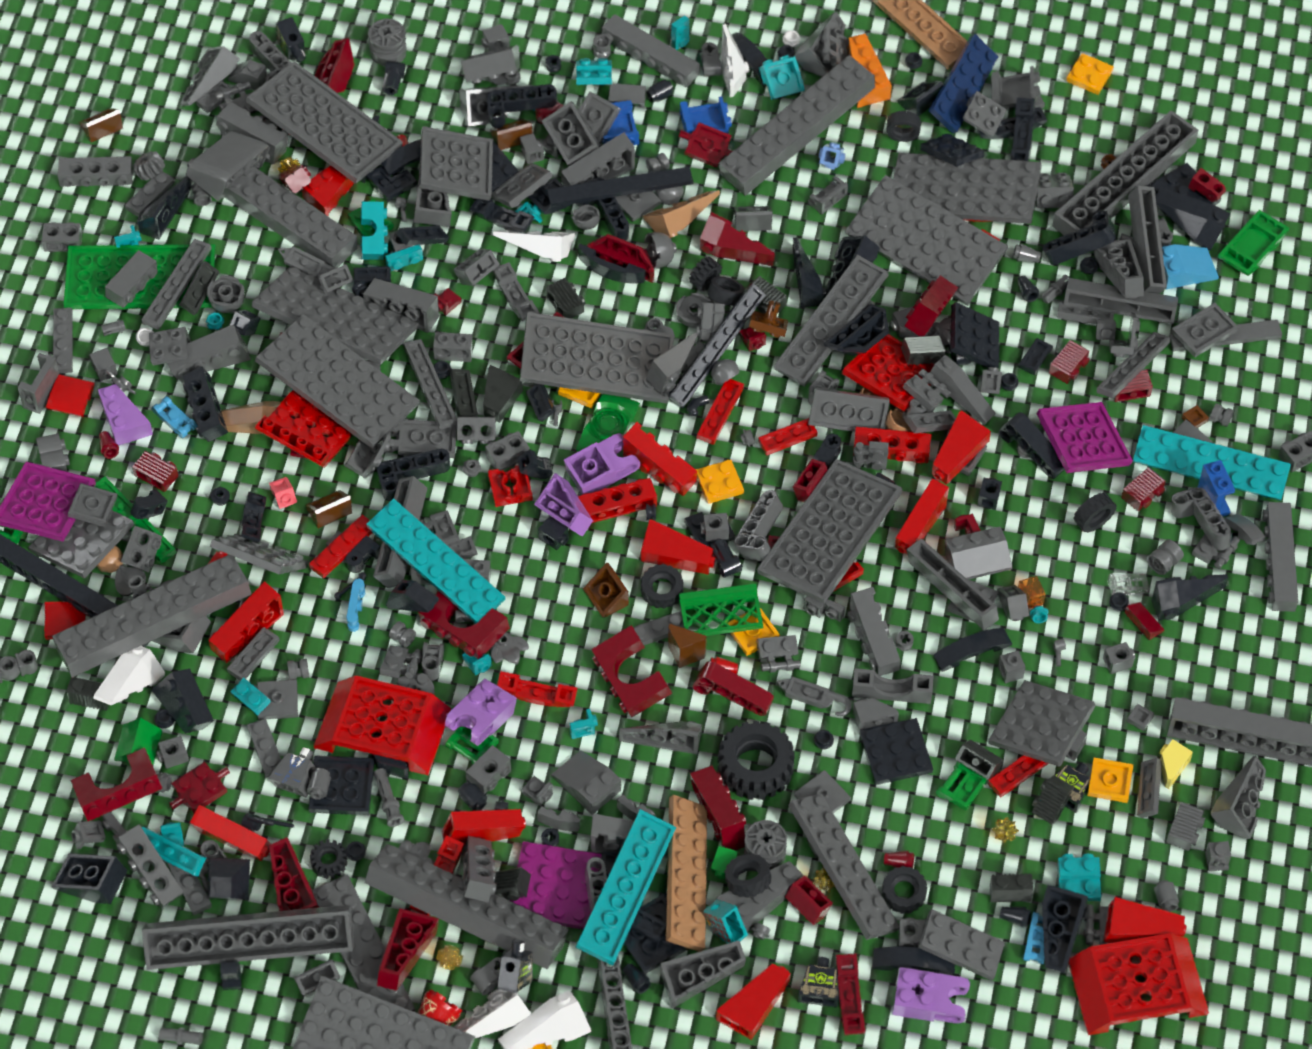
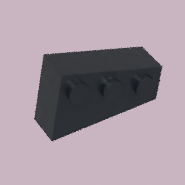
M190 668L170 673L151 689L185 734L203 730L214 721Z

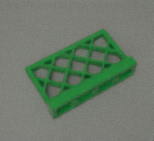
M756 583L679 594L685 629L689 630V627L694 623L700 627L694 632L706 636L763 629ZM755 601V605L751 609L744 606L746 602ZM731 604L736 606L732 612L724 607ZM708 607L716 608L713 614L705 611V609ZM695 609L698 612L692 617L686 613V610ZM739 609L747 612L743 618L735 615ZM720 611L728 615L723 621L716 617ZM701 614L708 617L704 624L697 620ZM752 615L758 619V623H749L746 620ZM731 618L739 622L735 626L727 624ZM712 620L720 624L717 628L712 629L708 627Z

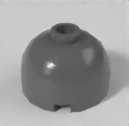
M651 232L645 236L644 243H648V248L645 250L653 268L659 269L670 264L677 250L676 244L672 242L671 238L661 232Z
M221 276L219 280L210 282L207 288L209 302L218 312H234L244 302V286L235 277Z

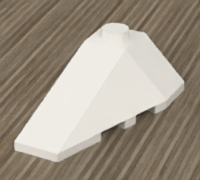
M724 24L722 25L721 67L729 96L733 97L745 82L746 72H749L747 61L744 62L742 54L727 25Z
M497 230L493 232L494 236L544 258H550V261H561L562 258L568 257L575 237V233L553 231L551 233H544V235H541V231H529L527 234L511 230Z
M141 645L119 657L94 694L93 699L113 705L128 698L129 694L134 691L139 693L147 685L151 687L156 685L165 676V671L151 650Z
M496 989L487 997L489 1000L482 1007L479 1005L475 1007L472 1016L469 1019H462L454 1028L478 1038L514 1026L531 1013L518 993Z
M568 990L549 999L500 1037L498 1041L503 1049H532L536 1044L546 1043L547 1046L552 1045L555 1040L564 1038L565 1042L574 1040L591 1032V1029L579 1002Z

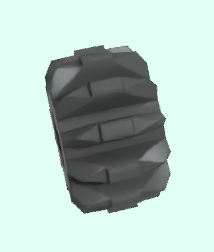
M153 151L144 153L139 159L135 160L133 165L137 176L141 180L146 181L150 178L153 179L165 167L160 154Z

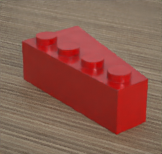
M636 422L623 436V457L635 455L640 461L639 469L643 473L650 474L657 482L665 484L674 493L684 496L697 482V470L680 456L674 457L668 446L658 444L654 439L655 436L650 432L646 434L640 429L642 425Z
M264 581L217 632L211 635L209 639L210 649L227 664L246 648L263 627L268 629L284 615L281 595Z

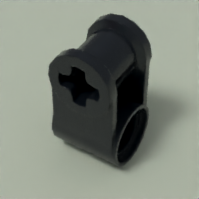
M837 434L827 435L813 459L825 462L827 470H829L841 452V438Z

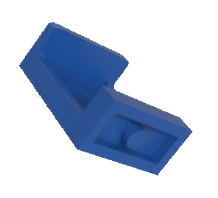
M722 96L718 97V103L688 107L687 101L680 102V116L685 132L691 134L700 122L729 134V127H732L731 117L727 116L728 106L726 102H723Z
M631 100L612 103L621 110L606 136H603L602 144H606L625 132L633 145H639V132L636 130Z
M1218 460L1204 464L1198 487L1203 488L1208 493L1223 517L1230 515V509L1224 497L1235 493V488L1222 461Z

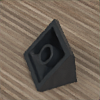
M942 81L922 82L899 98L897 102L905 110L919 116L932 106L943 83Z

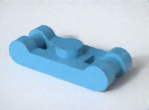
M168 396L161 399V403L151 407L152 411L182 439L188 435L187 433L190 430L193 431L198 427L196 422L183 413Z
M356 579L352 584L347 611L348 629L352 632L359 629L358 611H362L363 600L361 598L366 594L365 584L362 579Z
M1033 912L1024 960H1035L1039 964L1044 965L1043 927L1037 926V923L1043 924V916ZM1032 947L1039 948L1040 953L1032 952Z

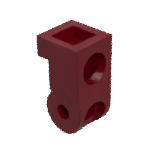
M1202 168L1192 177L1188 186L1193 192L1197 190L1205 195L1211 202H1217L1226 192L1225 186Z

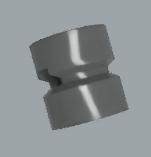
M1167 539L1147 557V562L1157 574L1165 575L1171 570L1173 565H1176L1184 557V554L1177 543Z

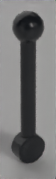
M364 572L359 573L357 579L364 581L366 574ZM353 582L340 592H336L334 594L335 599H341L342 595L352 588Z

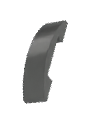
M508 262L497 266L493 273L515 314L522 321L526 320L527 312L539 314L532 300H529L518 282L517 274L511 264Z

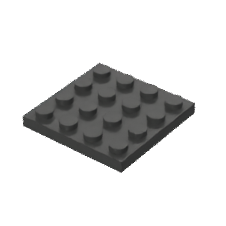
M423 126L421 130L419 188L490 201L492 194L493 139Z
M115 511L111 512L105 527L76 519L63 542L38 536L28 548L31 553L85 579L135 524L133 520Z
M240 534L227 535V537L220 536V538L212 539L210 547L279 575L306 569L309 562L304 560L300 554H289L285 548L279 546L274 548L269 546V542L260 539L259 542L240 537Z
M1024 680L990 736L989 743L990 745L1060 767L1093 712L1095 702Z

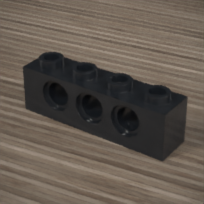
M202 366L183 375L185 382L183 388L189 395L187 401L190 407L193 408L192 417L198 424L196 430L199 436L204 437L210 442L227 434V426L210 374Z

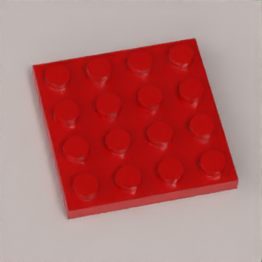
M887 334L866 353L855 357L843 369L842 374L879 397L889 398V403L905 411L910 406V401L915 399L903 388L905 382L915 375L923 379L919 372L924 369L929 373L935 364L908 365L901 350L902 342Z

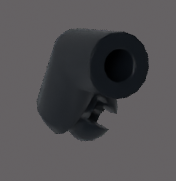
M700 396L689 402L686 410L689 412L690 417L698 415V407L709 404L708 396Z

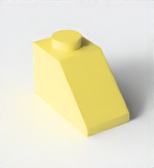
M1173 739L1169 745L1165 744L1159 753L1161 754L1160 760L1162 761L1161 771L1167 789H1170L1189 764L1193 754L1191 750Z

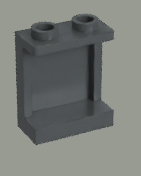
M1030 66L1029 73L1001 77L999 71L992 72V101L1005 109L1016 108L1017 97L1035 98V104H1038V96H1040L1038 82H1040L1039 72L1035 71L1034 66Z
M41 353L37 356L40 371L32 385L21 382L18 386L23 408L38 414L41 413L46 405L53 385L59 375L56 359L51 355Z

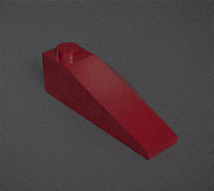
M712 212L710 213L700 237V249L703 252L716 257L773 266L775 257L773 251L757 240H750L743 230L737 231L731 226L732 223L729 220Z

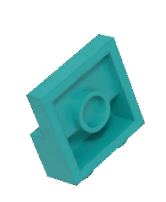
M783 56L776 62L767 60L759 67L763 84H767L771 100L805 91L796 57L789 58V56Z
M583 58L580 61H576V85L612 84V60L599 58L597 61H590L588 58Z
M1065 854L1062 858H1058L1059 888L1087 895L1088 901H1101L1099 857H1094L1093 854H1084L1082 857Z

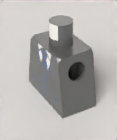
M303 747L299 756L291 753L286 754L268 779L276 788L307 798V788L311 774L317 769L310 761L313 752Z

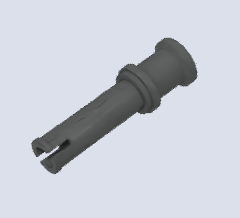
M383 768L377 769L373 774L382 797V810L386 813L387 825L389 827L399 826L404 822V816L401 815L399 810L400 804L394 798L386 770Z

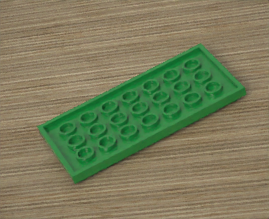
M191 244L120 245L118 248L116 245L68 246L64 308L148 309ZM210 244L211 250L204 261L215 268L216 247L215 244ZM140 250L157 261L158 272L153 279L146 283L145 288L135 295L134 300L123 308L106 298L105 286ZM192 280L190 281V283L188 284V286L186 287L183 294L181 295V297L179 298V300L173 308H183L179 304L183 299ZM206 296L200 308H212L208 296Z

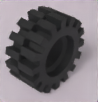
M710 256L702 258L700 263L696 264V268L692 269L693 272L690 273L689 282L702 292L708 290L711 280L714 277L720 276L719 274L722 272V266Z
M326 839V843H323V840L319 841L320 845L315 844L314 849L310 851V862L313 872L317 873L319 877L324 875V879H328V875H331V879L335 878L334 874L340 876V871L344 872L345 866H347L345 848L342 847L340 842L337 844L336 840H333L332 843H330V839ZM325 854H334L336 861L327 865L321 862V858Z

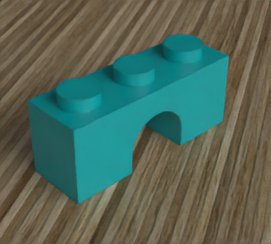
M384 202L361 203V225H370L375 229V234L372 236H362L361 260H383L384 254L388 253V243H384V236H387V225H384V219H387V208H384Z

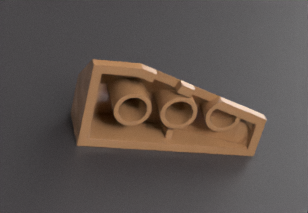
M717 190L699 194L689 198L688 201L672 204L673 207L661 208L643 216V219L655 232L667 234L670 238L678 235L677 232L688 226L720 192Z
M263 401L221 410L228 432L263 434L255 429L256 424L264 415L269 417L281 402Z

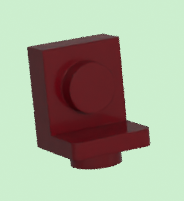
M449 288L440 295L433 294L438 296L439 312L441 311L445 315L449 314L462 302L461 297Z
M752 327L739 331V335L749 351L760 349L766 345L765 332H756L752 330Z
M973 513L969 515L964 514L955 519V531L964 529L965 534L981 531Z

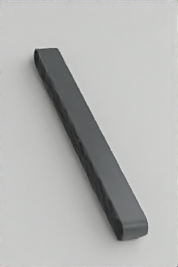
M599 857L589 859L585 869L590 914L602 891H597L593 887L599 886L603 889L607 880L605 863ZM596 867L599 871L594 872L590 868ZM617 956L613 967H607L604 961L597 958L610 1049H632L619 956ZM612 981L616 986H609L607 982ZM610 1001H617L619 1005L613 1006L610 1004ZM619 1020L622 1025H615L612 1021ZM615 1040H622L625 1044L618 1045Z

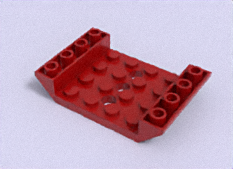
M294 390L288 394L269 417L264 415L255 426V429L323 468L330 463L353 435Z
M355 675L337 682L316 738L314 749L333 753L337 745L409 762V771L429 775L446 727V718L451 708L432 693ZM385 700L393 701L391 705L383 704ZM379 716H385L387 717V720L382 722L378 721L377 718ZM374 732H379L382 734L378 738H374L371 736V734Z
M1168 933L1091 946L1070 957L1068 964L1088 1035L1108 1032L1110 1025L1184 1012H1187L1188 1018L1209 1015L1188 938ZM1136 956L1141 962L1133 964L1129 958ZM1142 975L1146 981L1139 983L1135 980V976ZM1148 994L1151 1000L1145 1002L1140 998V995Z

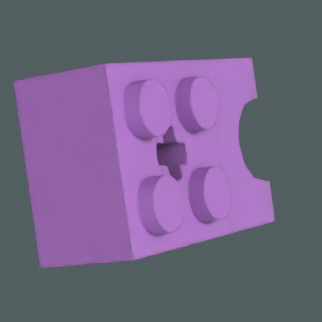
M617 433L600 443L596 442L564 459L566 471L581 494L592 493L606 488L639 469L640 461L635 455L627 457L617 456V453L623 449L622 434Z
M484 678L448 713L445 726L453 731L459 727L470 728L472 730L470 742L478 746L514 714L517 698Z
M900 967L893 1015L933 1022L938 1020L962 1023L966 1018L965 1009L962 1006L953 1004L949 998L953 995H965L970 989V982L963 977Z

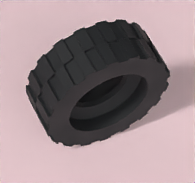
M1098 493L1087 499L1077 509L1073 519L1083 532H1093L1111 519L1117 509V505L1107 493Z
M665 564L648 568L641 578V595L644 597L645 602H648L650 606H655V608L663 609L672 607L675 603L677 604L679 602V594L683 593L684 581L681 573L676 568ZM657 579H667L670 581L672 588L666 594H658L653 589V583Z
M743 854L742 856H737L727 864L724 872L728 889L732 891V894L738 895V897L749 898L763 893L765 889L767 890L769 884H771L772 877L769 864L760 855ZM744 872H758V875L753 879H738V876Z
M905 866L890 870L888 875L885 876L882 885V896L889 909L891 908L894 912H900L901 914H909L922 907L927 894V882L923 874H920L918 870L912 869V867ZM902 881L911 883L915 890L913 896L907 899L898 897L894 891L897 883Z

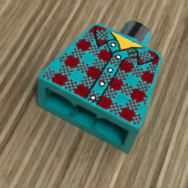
M719 899L710 906H706L703 913L714 935L728 944L739 940L742 941L748 936L737 906Z

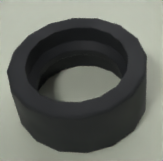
M897 111L888 116L886 132L891 139L899 142H910L919 137L921 121L915 113ZM903 124H904V125H909V126H911V127H910V128H899V127H896V126H897V125H903Z
M718 276L711 280L708 295L715 302L734 306L745 291V288L741 283L732 278Z

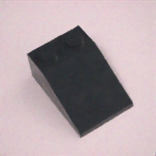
M69 853L52 888L93 903L111 904L128 870L116 856Z

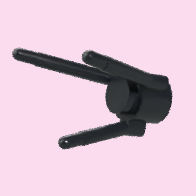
M248 812L244 815L241 823L242 827L252 832L259 831L262 824L294 828V824L263 818Z

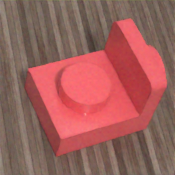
M287 477L269 483L280 509L297 503L293 487Z

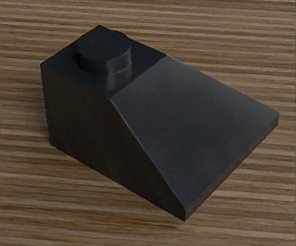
M209 858L207 899L249 900L250 859Z

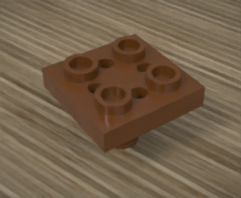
M769 301L766 314L758 311L752 313L749 327H752V330L756 332H769L771 336L777 338L785 337L788 320L777 317L780 303L776 302L773 309L774 301Z

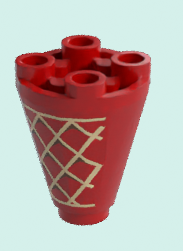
M430 989L423 997L418 1014L450 1026L459 1019L462 1010L448 1001L444 1002L446 998L443 995Z

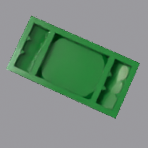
M1259 209L1218 254V258L1249 276L1260 267L1269 253L1277 248L1288 233L1289 227Z
M603 394L596 404L590 421L582 432L576 451L579 452L596 442L600 443L617 433L624 436L640 407V402L621 396Z

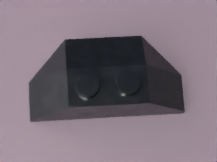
M870 304L825 341L824 346L850 356L866 353L889 334L886 309Z

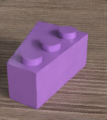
M116 384L98 389L104 413L118 446L153 435L149 420Z
M555 473L534 505L583 537L593 520L570 483Z

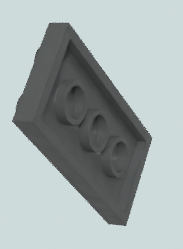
M815 387L808 424L855 432L856 427L884 429L890 400L886 397Z
M932 909L928 913L918 948L986 979L993 980L1005 942Z

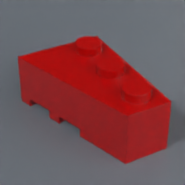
M330 165L311 178V182L308 185L302 186L303 199L329 217V213L333 208H336L338 201L342 196L346 195L354 182Z

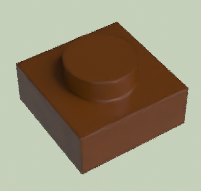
M1198 405L1182 414V419L1189 421L1196 428L1201 427L1209 420V417Z

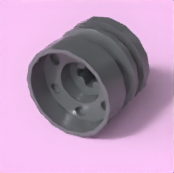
M387 18L373 23L368 32L371 58L382 66H386L387 61L402 62L407 54L404 26L399 21Z
M761 820L752 824L745 833L744 854L760 855L762 858H765L770 870L784 863L786 859L787 835L783 827L772 820Z

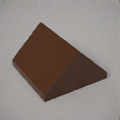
M114 108L107 109L79 122L90 142L123 129L120 111Z
M523 119L505 124L502 128H490V131L497 146L504 150L520 145V137L532 134V124Z
M341 490L305 505L317 528L352 514L351 498Z
M607 562L583 588L602 617H607L629 605V591Z
M669 624L668 647L679 668L705 659L706 635Z

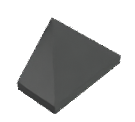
M347 264L318 276L324 293L353 282Z

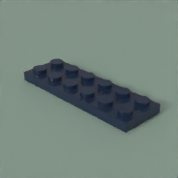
M976 34L971 35L929 109L952 134L958 132L964 121L963 116L968 108L966 106L968 99L976 91L980 92L999 57Z

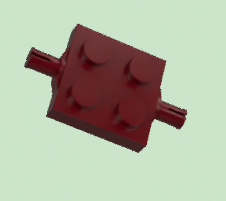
M700 122L691 134L683 130L679 134V137L688 140V146L685 150L686 156L718 168L721 160L733 152L728 149L732 135Z
M203 762L171 783L173 789L178 794V798L169 802V806L174 810L181 804H184L195 814L199 805L205 807L227 793V788L221 782V779L230 774L229 769L225 766L216 773Z

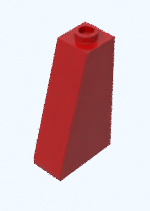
M961 410L933 463L932 475L934 478L947 485L990 441L991 431Z
M933 478L931 479L896 536L895 548L899 552L908 555L907 549L920 539H924L946 508L948 486Z
M649 520L641 550L642 562L657 565L665 564L673 568L709 575L710 568H714L716 557L713 556V548L654 520Z
M201 805L198 806L190 821V824L199 833L261 862L270 853L269 845L271 843L268 839Z
M521 809L451 812L442 829L443 841L447 835L466 844L468 836L489 841L519 837L522 830L525 829L526 820L525 817H522Z
M1114 897L1108 907L1104 942L1115 943L1168 933L1184 936L1187 925L1184 924L1185 916Z
M771 964L718 1008L716 1020L752 1040L789 984L791 973L783 966Z

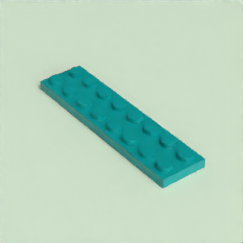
M1145 425L1142 426L1133 458L1134 463L1200 480L1204 464L1221 460L1236 490L1278 501L1282 499L1291 466L1290 463Z
M395 499L391 500L367 523L368 529L473 622L478 623L492 608L496 609L506 600L500 591Z
M641 809L639 810L578 940L576 948L613 966L675 832V826Z

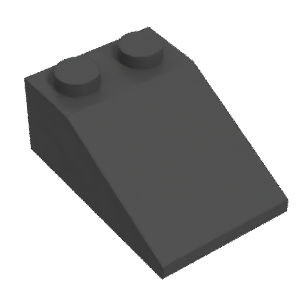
M696 332L653 360L646 378L660 394L665 391L669 392L676 386L675 383L697 338Z
M204 616L156 638L152 642L178 652L194 653L212 622L207 616Z
M581 750L551 774L591 815L621 792V779L609 767Z

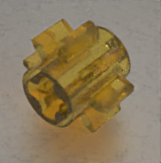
M289 156L279 162L281 166L278 167V170L282 173L284 170L287 171V168L292 164L300 166L298 159L293 160L292 156Z
M1008 817L1003 819V821L998 819L995 822L997 826L992 828V831H995V839L1002 840V843H1005L1008 839L1013 841L1015 839L1013 834L1019 832L1015 826L1016 821L1013 822Z
M824 866L820 871H815L814 884L819 885V890L823 889L830 892V889L835 887Z
M445 945L444 949L441 948L438 951L436 960H440L442 968L454 970L455 966L459 967L461 965L463 955L459 954L460 949L458 947Z

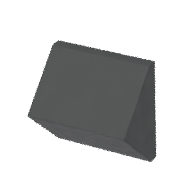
M771 206L734 207L735 229L737 231L772 230L773 211Z

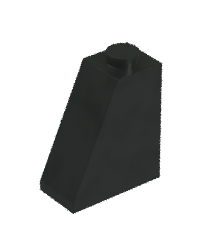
M490 365L483 402L484 416L496 417V421L500 423L522 393L523 381Z

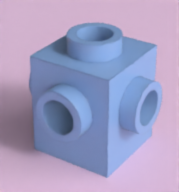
M834 142L824 145L819 152V158H821L819 164H823L825 168L829 169L839 167L845 160L846 153H843L844 148H841L840 144ZM831 152L836 153L835 158L831 157Z

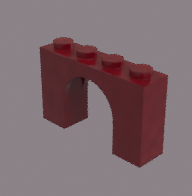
M440 591L436 594L439 601L428 613L418 612L421 620L420 623L425 629H431L438 637L447 639L454 647L463 649L468 656H474L477 659H480L510 629L507 617L493 608L473 626L459 628L451 625L449 621L455 614V610L458 611L459 608Z
M632 625L591 650L595 655L592 657L597 667L601 666L604 670L601 672L606 683L610 681L612 684L610 690L615 698L620 697L622 702L619 705L623 712H628L631 717H634L669 696L672 692L659 671L635 684H627L619 680L618 672L621 664L628 657L645 648Z
M145 748L127 755L131 766V774L118 786L107 789L98 788L95 786L89 772L70 780L87 821L163 789Z

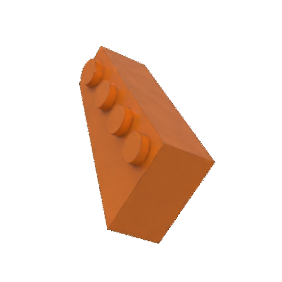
M866 33L850 37L848 55L870 71L875 79V88L857 102V108L890 99L892 85Z

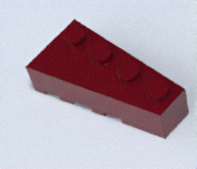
M941 275L936 281L932 280L920 299L913 306L915 310L911 309L907 314L906 318L908 321L905 327L918 336L924 337L959 287Z
M712 765L690 773L692 789L699 803L704 805L705 810H707V820L709 823H712L716 839H721L722 847L734 851L744 848V825H746V819L743 813L740 814L738 812V805L735 799L732 800L730 798L731 795L727 785L724 786L722 784L723 780L720 773L716 772Z
M286 837L269 845L279 911L320 908L289 838Z
M399 908L379 969L377 986L395 991L398 990L437 934L439 918Z

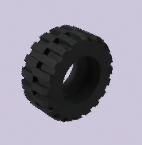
M753 721L752 724H748V722H744L741 727H733L731 733L727 732L724 740L720 743L718 771L722 777L723 784H727L731 792L735 790L736 795L741 798L743 795L747 796L749 800H753V798L764 800L765 796L768 795L771 798L776 796V791L782 792L785 789V785L789 784L795 758L793 744L791 741H788L789 737L785 732L781 733V729L777 726L771 727V723L764 722V724H760L759 721ZM761 750L768 753L775 763L768 769L752 771L743 767L737 759L747 751Z

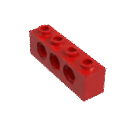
M856 427L854 447L858 442L863 443V445H869L870 441L889 443L887 459L916 463L929 462L931 434Z
M651 478L639 479L628 484L622 483L616 487L603 488L596 492L584 493L578 496L592 518V523L645 510L646 504L650 506L656 504L657 506V494Z

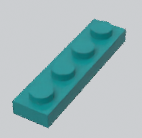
M142 826L143 831L162 860L194 876H199L206 857Z

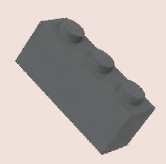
M138 250L105 286L106 298L123 308L128 303H131L135 295L145 288L146 283L156 276L158 272L157 261Z

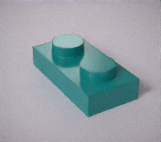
M685 15L671 25V47L676 50L686 46L689 42L690 19Z
M415 245L386 255V266H391V271L418 263L423 260L421 246Z
M244 677L230 691L257 716L271 702L267 696Z

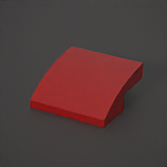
M58 375L46 408L83 417L87 402L91 400L95 383Z
M45 602L44 636L46 640L53 639V635L86 621V615L74 608L71 603Z

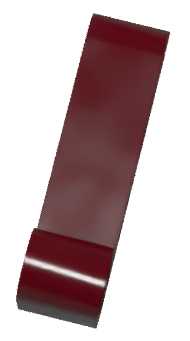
M711 661L706 662L700 669L693 684V689L700 694L707 695L713 690L760 716L767 714L774 699V696L767 690Z

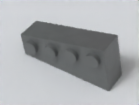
M625 132L562 170L561 182L564 186H571L597 178L608 180L634 170L635 147Z
M418 179L414 223L450 227L452 213L447 193L419 188Z
M1131 239L1113 241L1109 245L1094 250V259L1097 261L1098 267L1125 298L1144 296L1143 274Z
M376 278L373 279L363 294L364 301L376 303L417 322V329L426 333L430 332L439 319L438 296Z
M233 324L188 343V358L168 364L170 371L178 380L183 378V375L202 366L208 372L249 361L251 357L246 342Z
M873 587L851 593L850 610L847 613L850 622H853L855 625L857 638H861L864 654H868L871 670H875L879 676L900 670L901 660L892 637L888 638V625L886 620L882 621L881 606L879 602L875 603L874 601L875 590Z
M790 861L770 870L771 884L763 893L746 898L738 897V895L732 894V891H728L716 897V900L719 899L737 906L748 932L751 927H754L755 923H759L787 899L785 896L792 884L803 877V873Z
M740 940L660 964V973L672 1009L745 966L746 958Z

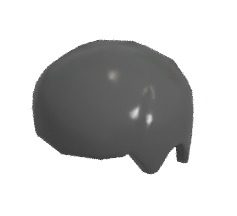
M680 186L656 190V195L661 200V203L672 205L680 201L684 188Z
M587 204L575 209L572 219L579 229L590 230L598 224L600 213L595 206Z
M723 359L715 363L711 375L715 383L719 385L730 380L740 371L734 360Z

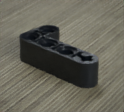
M546 84L489 92L487 103L490 124L494 128H502L506 124V112L554 107L558 103L556 87Z
M597 178V179H594V180H591V181H588V182H585V183L596 182V181H602V180H605V179H603V178ZM615 197L576 203L579 207L587 204H596L611 235L627 241L629 238V223Z
M1107 211L1097 212L1092 218L1093 225L1047 242L1043 246V251L1050 264L1057 265L1111 244L1116 239L1115 226Z
M1018 412L999 430V435L1005 442L1011 443L1015 440L1049 478L1055 479L1065 470L1053 445L1024 413Z
M436 449L380 463L377 467V473L383 498L386 501L394 499L399 479L411 476L420 479L447 472L450 469V455L446 449Z

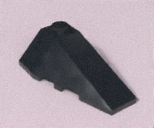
M187 175L146 208L143 215L139 216L137 225L141 234L160 240L192 189V180Z

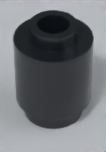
M663 79L650 86L646 93L652 103H658L673 95L674 87L670 81Z
M468 781L459 788L460 798L473 811H480L486 806L487 796L474 783Z

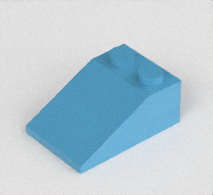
M1177 244L1162 247L1167 284L1166 290L1217 280L1219 278L1207 248Z

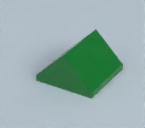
M142 718L123 724L114 760L129 763L127 755L145 748L154 766L157 755L156 751L159 748L158 743H160L163 732L162 729Z

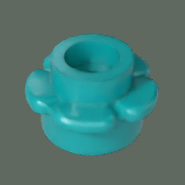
M219 313L209 314L206 319L207 327L215 330L222 328L224 318Z
M1035 606L1030 611L1031 619L1035 623H1043L1048 619L1047 614L1049 611L1043 606Z

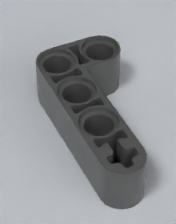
M255 31L250 34L249 39L252 53L271 72L265 78L267 82L290 65L291 62L264 33Z
M1192 488L1172 496L1171 513L1174 517L1184 518L1194 515L1214 548L1218 550L1229 548L1230 527L1203 488Z
M768 490L761 495L734 540L736 548L745 559L763 561L771 550L766 536L783 509V504L773 490Z

